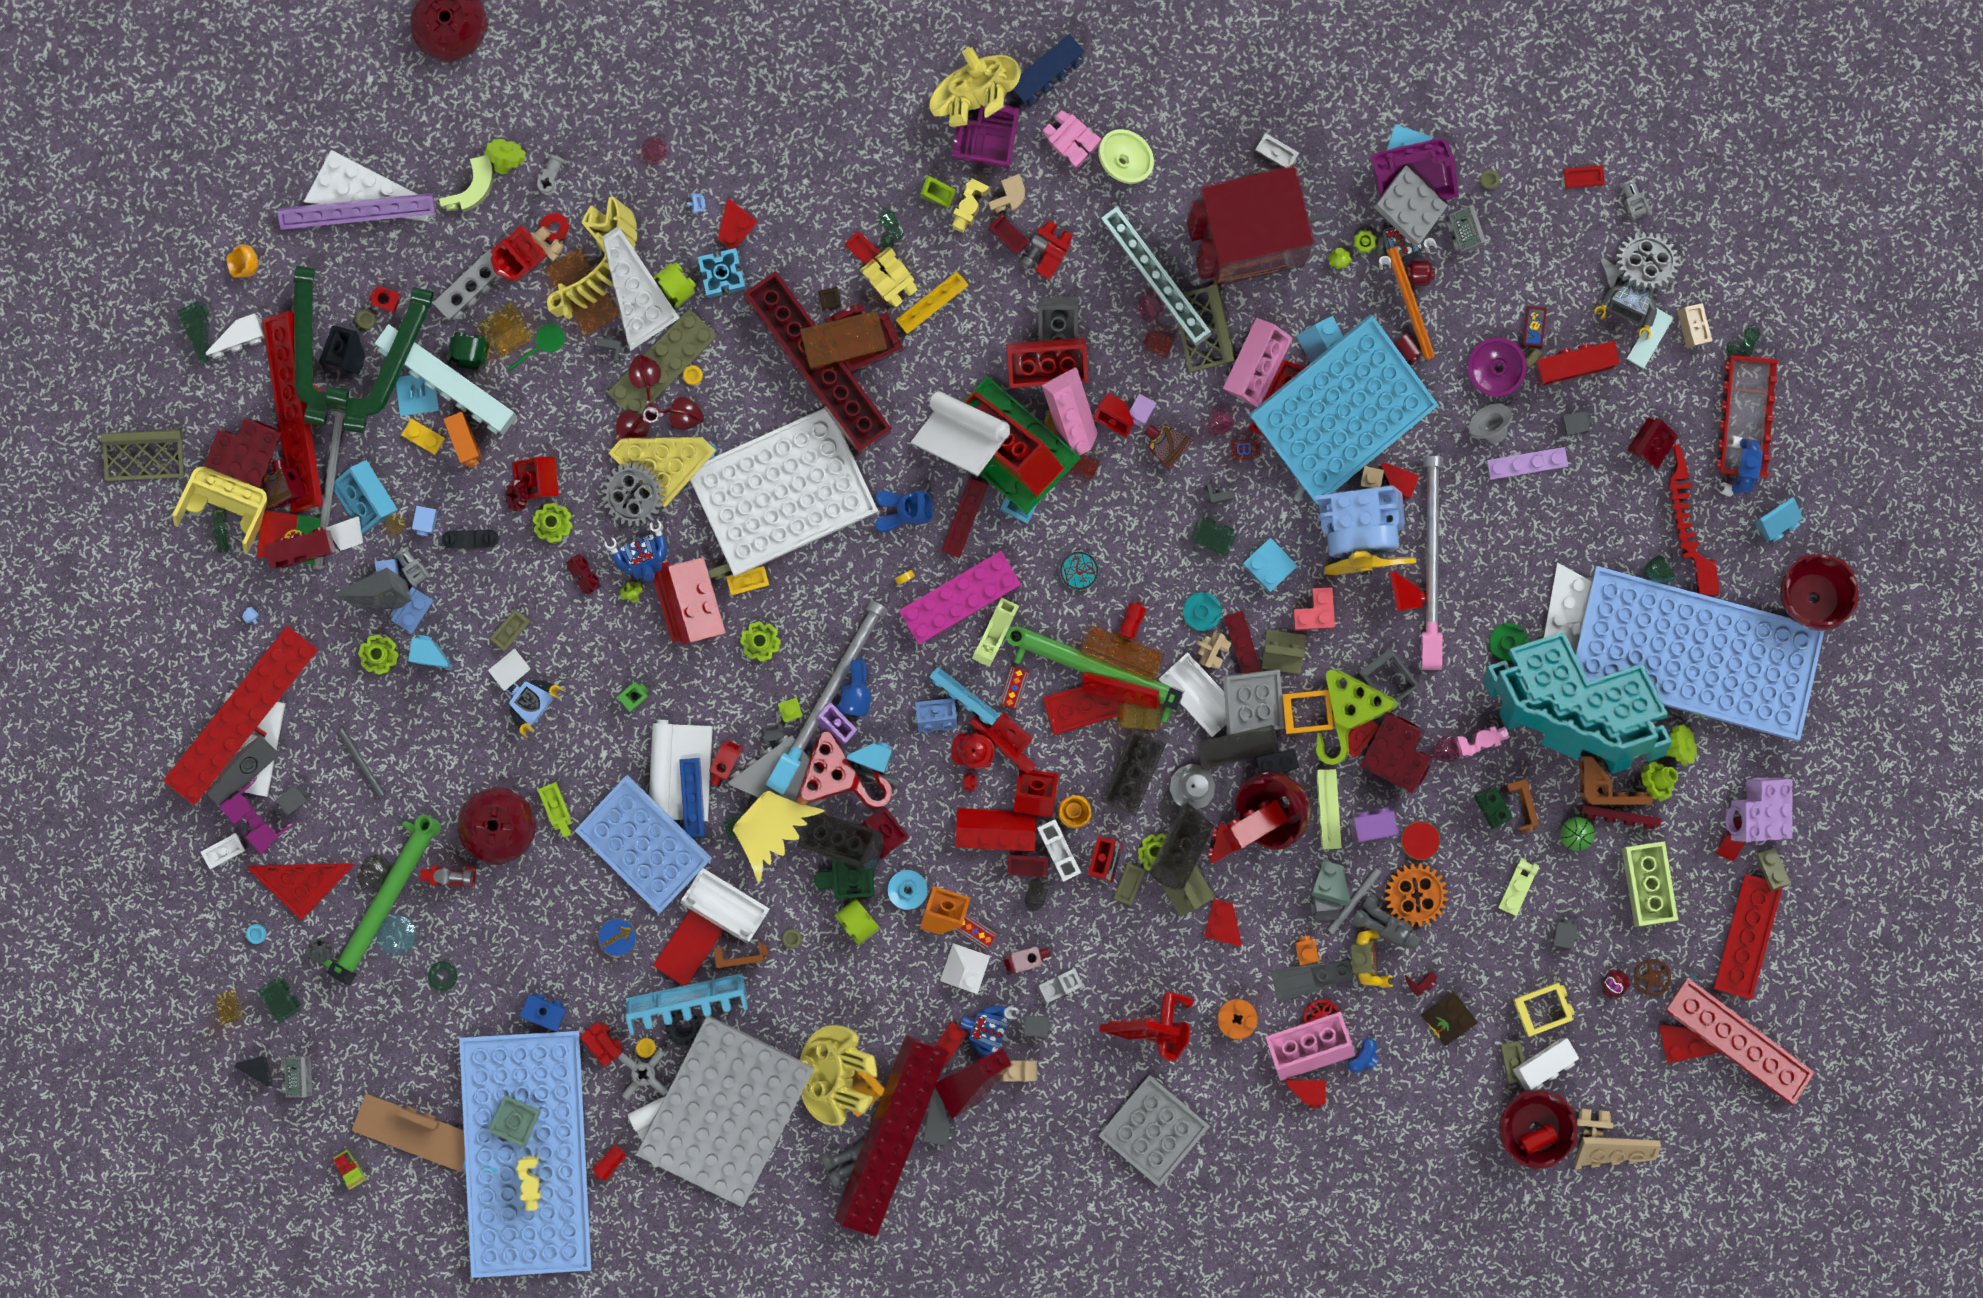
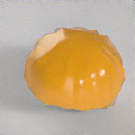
M240 244L233 248V252L226 257L229 272L234 278L251 277L259 267L257 254L249 245Z
M1071 795L1060 802L1058 814L1060 821L1068 828L1080 829L1084 827L1092 816L1091 804L1083 796Z

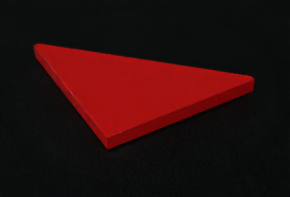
M353 863L248 866L247 869L300 920H303L355 865Z

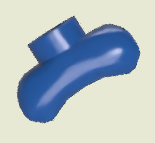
M1366 1038L1363 1040L1362 1048L1357 1056L1348 1062L1349 1070L1360 1073L1365 1067L1369 1070L1374 1068L1379 1057L1375 1055L1377 1043L1373 1039Z

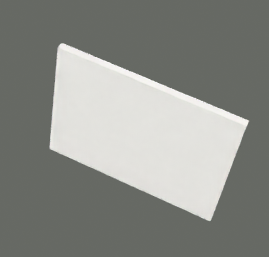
M824 408L709 459L690 480L734 577L878 513V509L842 432Z

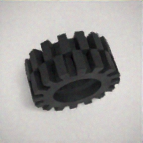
M682 1010L671 1014L672 1023L670 1025L666 1024L665 1027L666 1035L671 1042L683 1046L693 1043L701 1028V1021L694 1012L691 1011L692 1018L688 1020L691 1024V1031L687 1035H680L676 1031L678 1021L685 1020Z

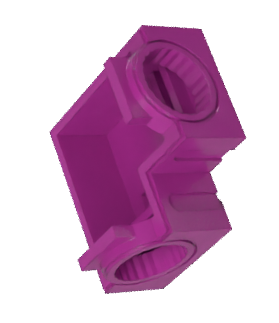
M1004 104L1003 108L986 118L984 116L985 106L981 105L978 121L968 119L967 125L956 126L951 158L956 161L961 160L967 163H979L985 166L1002 167L1003 169L1010 170L1020 108H1013Z

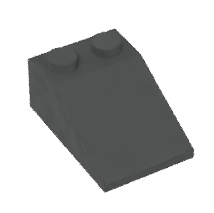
M1038 297V341L1078 338V297Z
M388 568L336 592L337 596L356 609H396L412 601L407 581Z

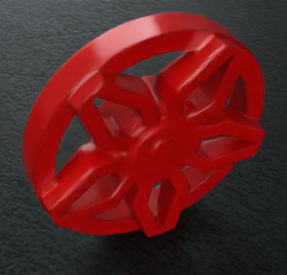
M1327 999L1314 1000L1305 1008L1303 1022L1305 1024L1312 1020L1329 1016L1332 1012V1007L1336 1013L1339 1012V1009L1333 1002ZM1318 1003H1325L1321 1009L1315 1005ZM1330 1005L1329 1010L1326 1011L1325 1008ZM1311 1007L1317 1009V1011L1314 1013ZM1310 1011L1313 1017L1307 1020V1013Z

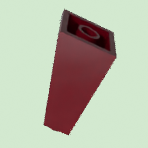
M1003 1047L937 1081L935 1088L952 1119L978 1105L1012 1066Z

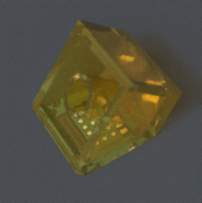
M512 301L479 322L490 343L501 358L534 338Z

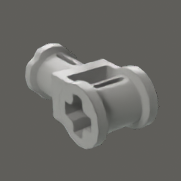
M548 154L547 158L549 160L546 168H544L542 175L537 180V186L544 195H552L555 192L558 172L561 164H564L565 161L558 156ZM549 181L551 186H547L545 189L543 183L546 184Z
M1636 179L1619 185L1627 198L1624 202L1632 221L1641 215L1651 214L1649 203L1644 197L1643 192L1639 193L1637 189Z
M408 547L403 548L393 556L403 566L402 570L414 588L424 579L431 577L422 563L413 558Z

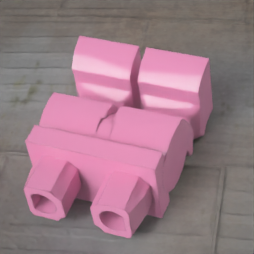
M1061 110L1055 117V120L1061 126L1056 130L1049 123L1043 129V134L1048 139V143L1062 157H1068L1072 167L1077 170L1088 158V155L1090 156L1096 150L1102 139L1095 133L1090 132V129L1073 114L1069 115ZM1076 143H1081L1083 148L1078 147Z
M1493 726L1474 733L1471 745L1468 744L1467 738L1463 736L1455 737L1453 741L1458 756L1467 758L1481 751V749L1501 745L1500 741L1508 739L1510 736L1507 727L1496 730V727Z

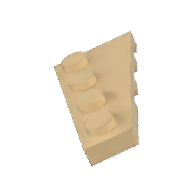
M1583 1137L1574 1161V1169H1582V1166L1591 1165L1592 1168L1600 1167V1164L1610 1162L1612 1165H1618L1626 1160H1629L1630 1163L1656 1160L1661 1144L1658 1140Z

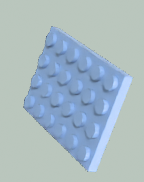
M628 775L619 782L575 830L658 914L672 902L712 859Z

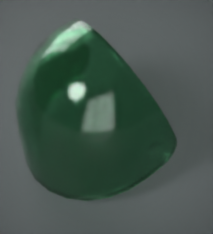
M1661 555L1650 560L1643 569L1645 575L1654 582L1668 583L1677 580L1670 566Z

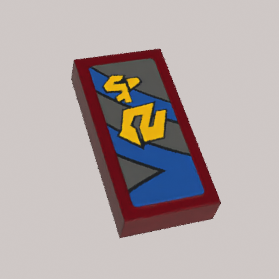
M1526 307L1522 346L1542 348L1547 308Z

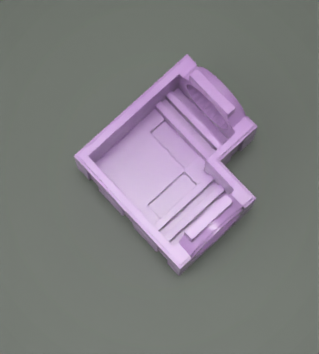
M1748 779L1745 782V786H1747V799L1732 800L1731 807L1726 809V830H1729L1731 833V840L1752 842L1779 840L1782 838L1792 839V779ZM1736 810L1739 811L1742 817V826L1739 831L1733 823V816Z

